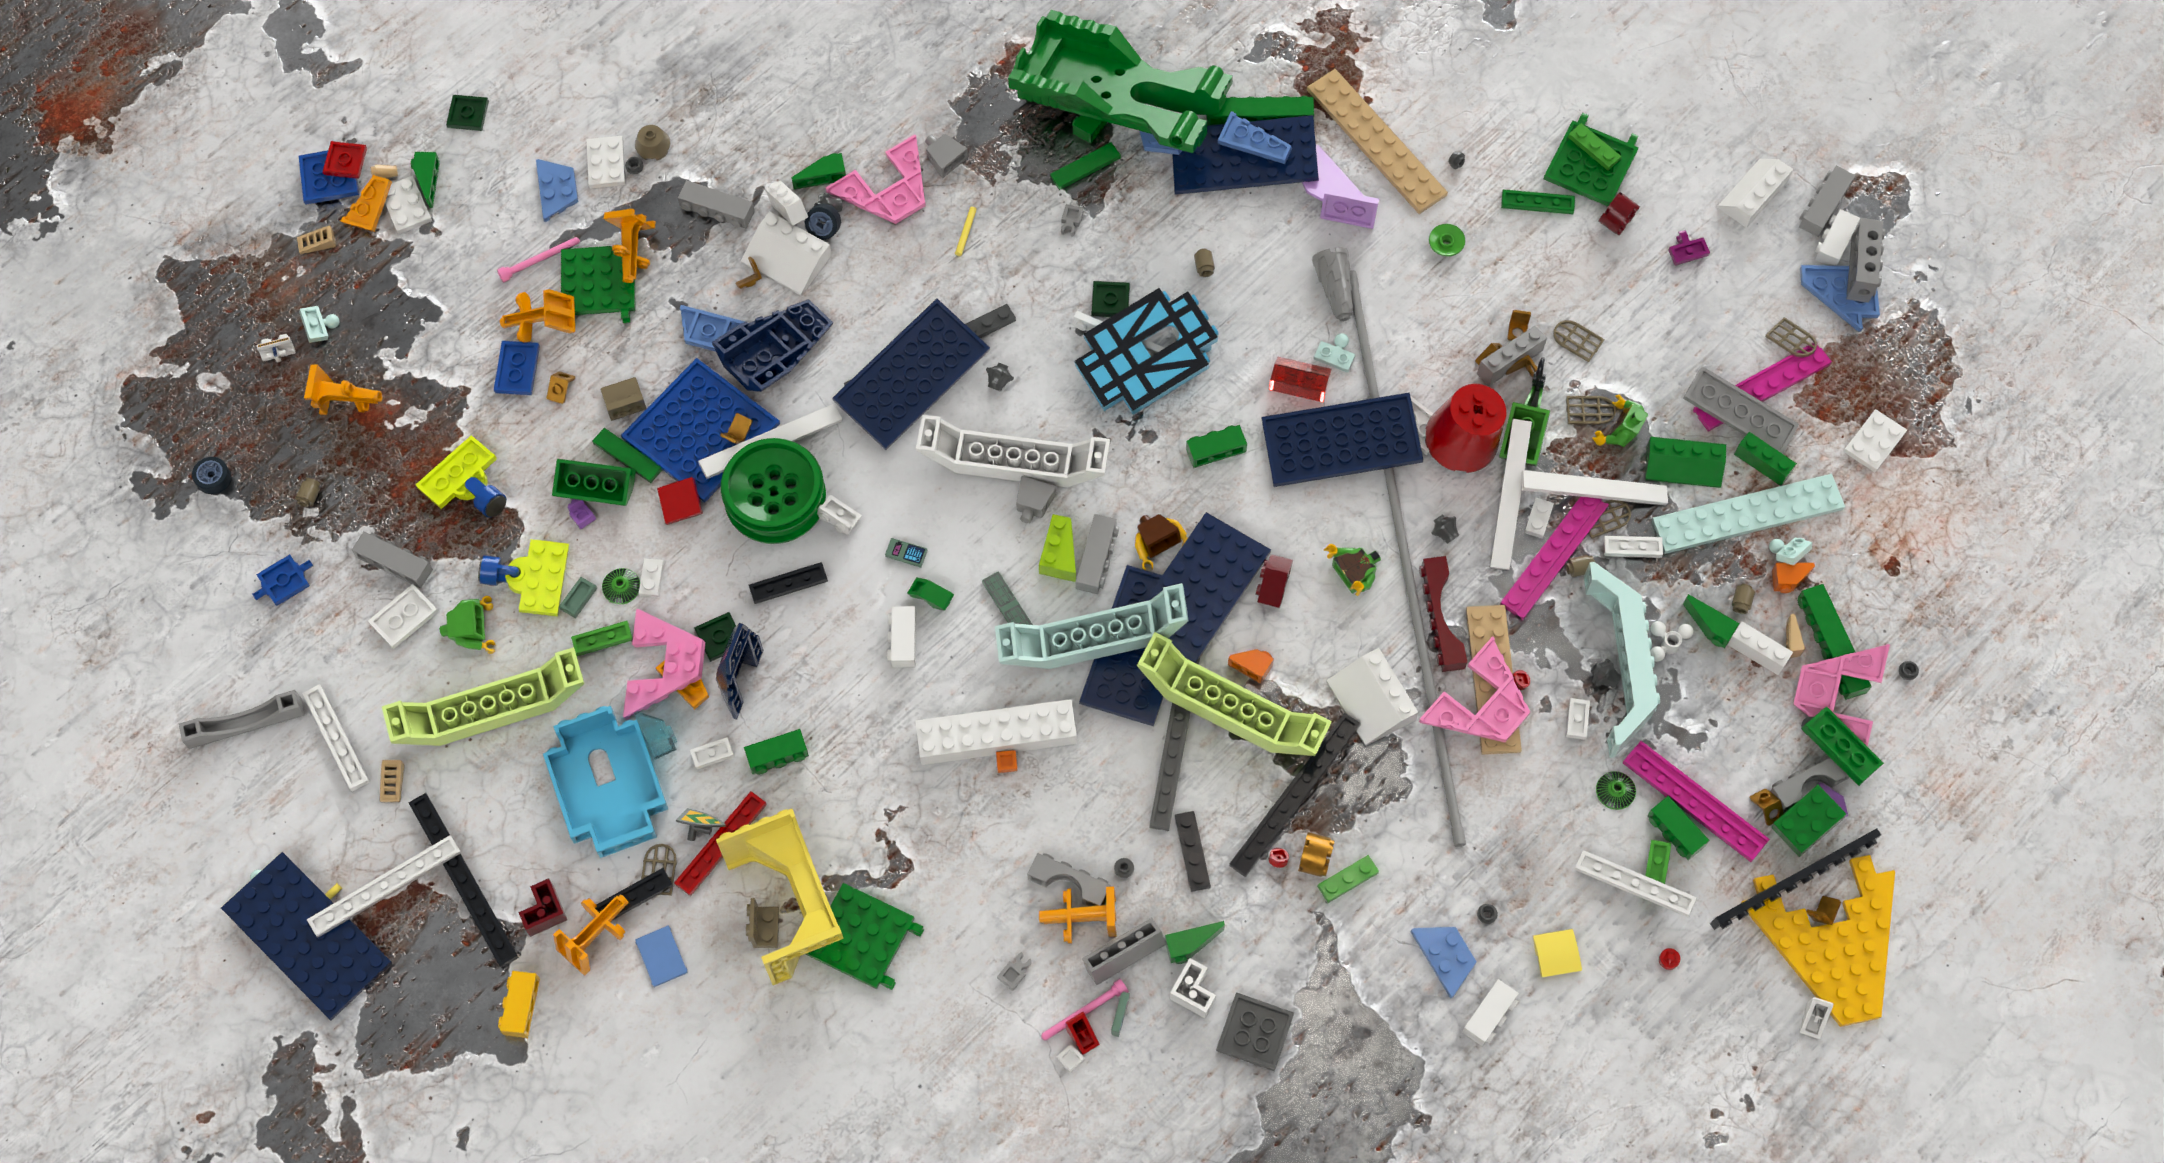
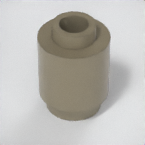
M1207 249L1198 250L1194 254L1197 273L1201 277H1209L1213 275L1215 269L1212 252Z
M306 478L295 497L298 501L297 503L303 507L313 506L320 491V483L312 478Z
M1588 555L1570 558L1568 563H1566V571L1572 577L1585 575L1589 563L1595 562L1593 556Z
M1741 584V586L1736 587L1732 601L1734 612L1747 614L1748 610L1751 609L1755 590L1752 589V586Z

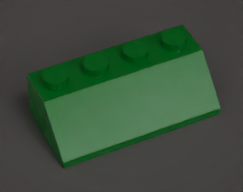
M1650 437L1646 446L1645 480L1721 488L1726 464V444Z
M557 459L552 496L627 506L634 489L636 470Z

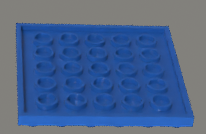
M696 358L621 434V437L660 466L663 471L677 482L693 477L699 499L706 502L721 486L723 472L706 479L698 461L737 445L720 436L721 433H728L735 414L740 413L753 420L745 441L777 428L780 425V420Z

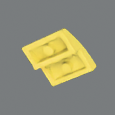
M1573 929L1532 935L1541 977L1582 971Z

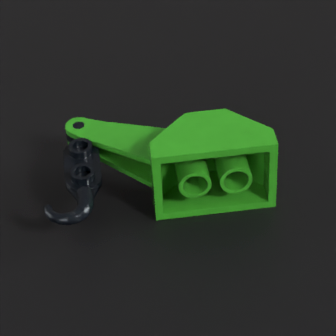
M1544 357L1540 359L1537 370L1534 372L1532 389L1525 403H1512L1499 455L1501 459L1506 460L1512 420L1531 421L1526 465L1537 467L1550 415V410L1540 408L1546 374H1543ZM1539 391L1537 407H1533L1531 403L1535 392Z

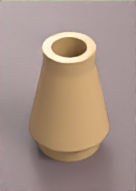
M375 164V166L370 167L372 176L375 175L386 179L398 176L396 165Z

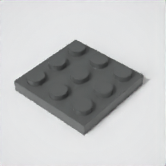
M1236 992L1216 1051L1275 1072L1294 1012Z

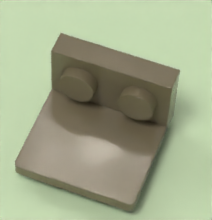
M636 377L600 389L611 421L647 409Z
M751 898L750 904H747V916H749L750 922L746 924L748 941L752 943L753 948H778L779 907H758L756 899Z

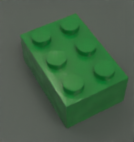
M1817 785L1777 819L1771 828L1800 857L1845 818L1846 813Z

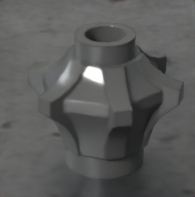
M827 193L819 195V201L814 204L816 206L826 203L832 205L838 212H841L843 208L839 197H831Z
M998 363L997 366L987 367L988 387L1002 391V388L1014 379L1009 370H1007L1009 366Z
M1442 514L1434 520L1435 525L1431 532L1432 535L1440 537L1447 544L1459 536L1455 516L1444 517Z
M1606 659L1603 663L1596 662L1591 668V673H1593L1592 682L1597 687L1605 685L1614 688L1621 679V675L1614 669V664L1609 659Z

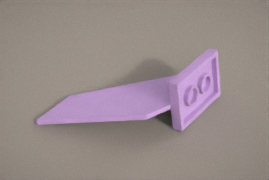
M1316 145L1319 181L1302 182L1307 194L1323 202L1320 218L1373 229L1379 199L1364 196L1323 149Z

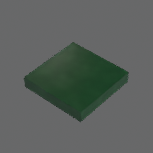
M453 95L446 122L447 128L482 131L489 103L488 98Z
M1093 281L1091 316L1112 317L1129 306L1130 283Z
M730 612L694 627L697 636L706 642L705 653L710 662L723 656L730 635L736 627Z

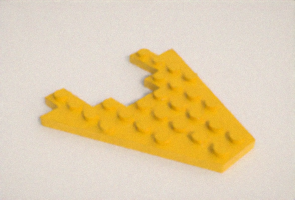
M1870 855L1849 860L1860 897L1842 902L1847 917L1846 921L1836 922L1833 925L1826 924L1811 927L1806 909L1786 912L1781 897L1774 902L1770 900L1764 902L1765 906L1758 911L1754 909L1748 911L1752 920L1815 997L1834 1004L1830 1015L1840 1027L1872 1021L1882 1017L1895 871L1876 874ZM1774 874L1753 879L1757 894L1777 884Z

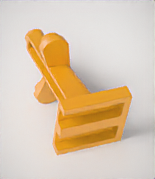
M634 209L604 212L603 218L621 229L622 245H613L612 251H614V255L622 257V281L625 283H633L634 279H636L637 267L647 269L650 265V260L637 256L639 230L655 229L656 223L654 220L646 221L647 216L643 214L634 215Z
M551 289L543 290L544 307L532 309L529 295L526 292L519 293L515 301L519 306L520 312L503 315L500 318V325L502 328L520 325L517 339L523 343L531 341L532 326L536 322L544 321L545 327L566 333H574V296Z
M318 364L310 365L304 399L311 400V406L319 408L320 415H327L330 400L354 402L358 411L365 413V411L369 410V403L378 404V402L382 401V392L359 388L346 380H343L341 384L333 383L332 379Z
M1114 886L1106 887V905L1072 908L1071 888H1067L1066 891H1063V903H1067V908L1039 911V923H1067V929L1063 930L1064 942H1068V944L1072 943L1073 922L1105 921L1107 922L1108 936L1117 937L1115 926Z
M621 894L616 896L600 913L595 909L597 906L590 898L584 899L581 905L594 919L572 939L566 936L560 929L553 934L556 950L584 976L590 971L589 958L584 950L604 929L619 940L624 937L625 930L619 924L614 926L610 922L629 903L627 899Z

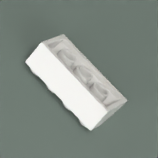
M1759 159L1721 201L1717 208L1747 228L1788 182L1793 169L1779 159Z

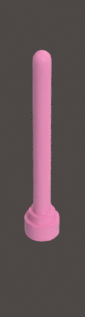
M577 237L572 238L510 268L503 266L497 269V272L504 283L510 280L512 274L560 253L561 249L571 248L579 244L580 240Z
M1121 979L1113 982L1114 985L1111 986L1109 991L1043 1032L1041 1038L1048 1040L1066 1028V1021L1081 1012H1084L1086 1015L1114 996L1118 997L1123 992L1128 993L1127 987Z

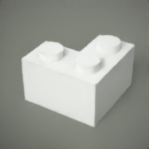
M1189 958L1170 992V1000L1206 1018L1215 1002L1216 995L1200 987L1207 975L1208 968Z

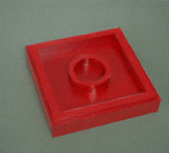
M331 141L323 174L359 179L367 146Z
M693 477L657 488L665 524H672L703 514Z

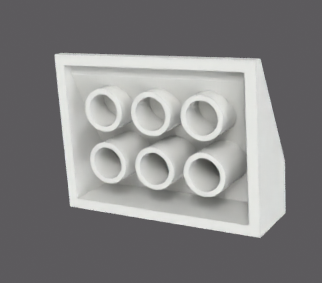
M769 211L759 224L741 259V263L752 268L748 257H752L762 275L802 296L832 254L830 244L795 225L792 226L788 221Z
M1379 648L1361 656L1326 680L1344 712L1361 723L1356 732L1365 746L1417 719L1418 711Z

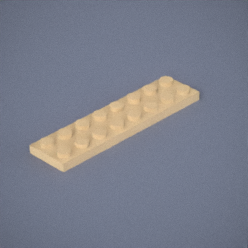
M1505 605L1466 607L1471 660L1493 636L1506 665L1513 674ZM1472 670L1478 713L1497 689ZM1519 727L1506 742L1480 737L1481 755L1521 753Z

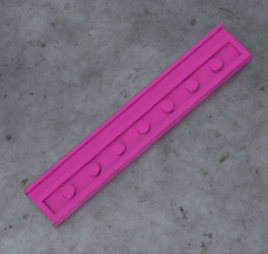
M1817 345L1812 355L1797 357L1791 354L1735 386L1764 402L1828 367L1832 361L1823 349ZM1806 346L1803 348L1807 352L1813 350V348H1811L1810 346ZM1694 407L1693 412L1698 415V419L1708 432L1724 424L1698 407Z
M1580 497L1500 602V605H1505V609L1524 620L1567 563L1568 559H1570L1606 511L1609 504L1604 503L1599 498Z
M1640 741L1623 761L1625 766L1665 797L1669 796L1678 807L1748 861L1752 862L1770 840L1644 742Z

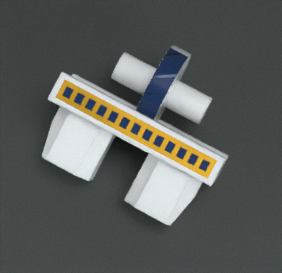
M287 334L279 335L278 339L273 341L268 338L263 339L257 345V350L263 362L275 359L278 363L281 362V357L296 353L290 336L288 337Z

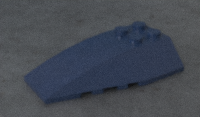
M808 299L788 306L786 310L774 311L772 315L764 318L760 316L750 323H747V321L741 323L714 340L712 345L723 367L748 391L762 392L789 374L829 330L833 322Z
M738 623L733 629L716 673L718 688L733 719H738L744 703L736 681L742 663L757 667L764 651L759 635H756L755 632H752L751 629H748L742 623Z

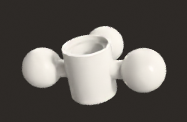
M1653 622L1650 627L1651 633L1654 636H1661L1663 641L1661 647L1655 646L1650 650V655L1654 657L1655 662H1659L1664 659L1665 653H1676L1682 643V639L1692 637L1694 633L1692 626L1682 624L1678 628V632L1670 631L1667 633L1663 622ZM1668 640L1675 642L1676 645H1670Z

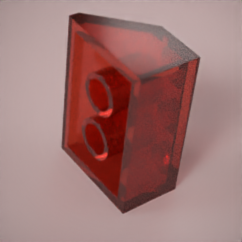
M1278 356L1272 371L1269 390L1324 402L1332 369Z

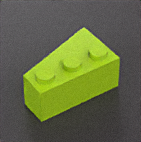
M1052 514L1039 562V574L1076 582L1071 518Z

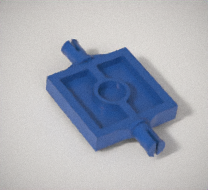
M289 554L256 574L262 588L252 593L256 601L267 595L278 606L310 586L305 579L304 571L313 567V564L308 560L299 565Z

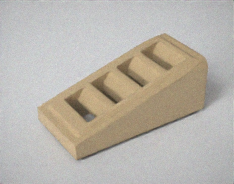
M326 226L297 237L300 254L336 247L334 231L331 226ZM304 241L307 242L306 247L303 246Z
M1790 614L1786 621V648L1793 652L1790 658L1800 657L1805 650L1795 614Z
M382 760L380 802H400L404 774V763L401 760ZM387 784H396V786H387ZM386 792H396V794L386 795Z

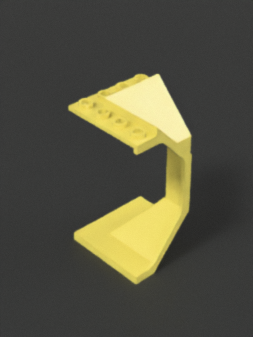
M792 808L782 810L771 817H764L751 825H744L733 833L726 832L716 839L728 870L749 862H757L785 875L790 882L804 920L791 944L761 957L772 985L793 977L801 955L843 939L842 932L829 905Z

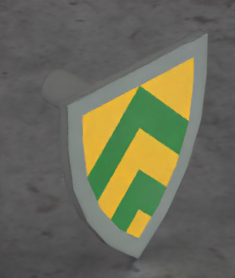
M689 808L676 819L678 823L690 825L687 838L689 841H695L697 832L710 835L712 827H726V824L720 819Z

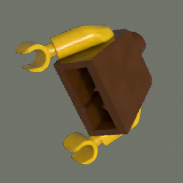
M1161 514L1152 518L1148 515L1140 518V524L1137 526L1138 533L1135 535V548L1139 558L1143 561L1142 569L1146 570L1144 566L1149 564L1153 570V562L1148 560V556L1153 558L1182 541V546L1188 539L1187 533L1177 520L1165 518Z

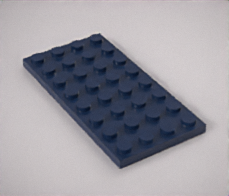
M1313 115L1250 122L1253 126L1262 128L1265 133L1274 135L1291 145L1292 150L1285 164L1218 144V138L1225 124L1207 126V135L1201 146H1197L1194 153L1182 151L1179 155L1172 154L1175 195L1319 181Z
M936 298L851 379L832 400L878 444L887 450L990 350V347Z
M1410 392L1261 417L1274 487L1423 463Z
M1207 512L1145 600L1148 601L1163 591V587L1183 584L1188 622L1168 639L1172 640V644L1186 659L1197 663L1271 553L1270 548Z
M1127 565L1112 609L1144 602L1162 575ZM1146 647L1094 659L1079 704L1154 727L1164 697L1137 666Z
M281 852L226 902L221 909L331 1021L385 971L392 962L350 919L317 938L307 919L334 903Z

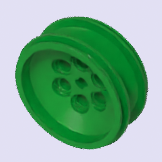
M767 438L746 445L730 459L721 478V496L730 522L741 534L761 543L780 544L801 537L820 519L819 515H817L818 507L826 501V488L818 461L805 447L786 439ZM779 476L777 480H772L773 477ZM757 485H763L759 489L755 488ZM789 485H796L794 488H787ZM757 502H761V503H762V504L759 505V506H755V505H754V504L757 503ZM789 502H795L793 505H787ZM774 510L778 511L776 514H770Z

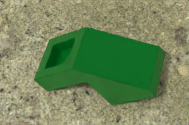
M916 577L907 592L913 598L924 600L932 608L944 611L954 596L952 592L932 581Z

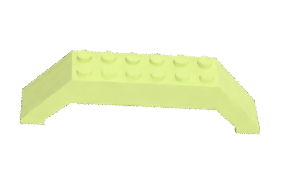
M1154 632L1137 664L1138 668L1168 701L1271 753L1315 756L1332 722L1316 713L1291 712L1186 659L1172 644V640Z
M573 647L555 653V656L543 666L531 671L427 703L394 702L382 706L392 744L441 746L554 711L584 685V680Z

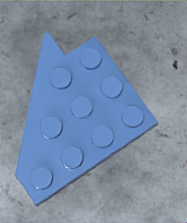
M1801 265V285L1858 332H1861L1863 329L1862 318H1878L1880 316L1877 290L1869 303L1846 299L1849 266Z

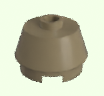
M656 125L642 127L635 140V149L645 160L656 159L657 161L664 158L670 147L668 134Z

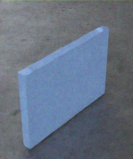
M669 925L635 939L654 987L688 973Z

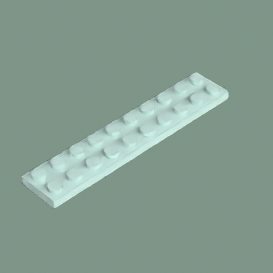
M1828 474L1653 517L1652 523L1657 537H1662L1663 553L1667 554L1844 510L1845 504L1833 475Z

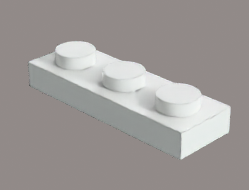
M1604 536L1603 539L1604 556L1662 558L1663 556L1662 537Z

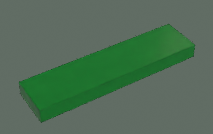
M1110 142L1051 173L1050 178L1057 188L1061 190L1121 159V155L1113 143Z
M1503 189L1501 208L1573 215L1575 196Z
M603 428L592 441L594 445L626 467L635 469L636 474L649 483H652L662 471L661 467L606 428Z

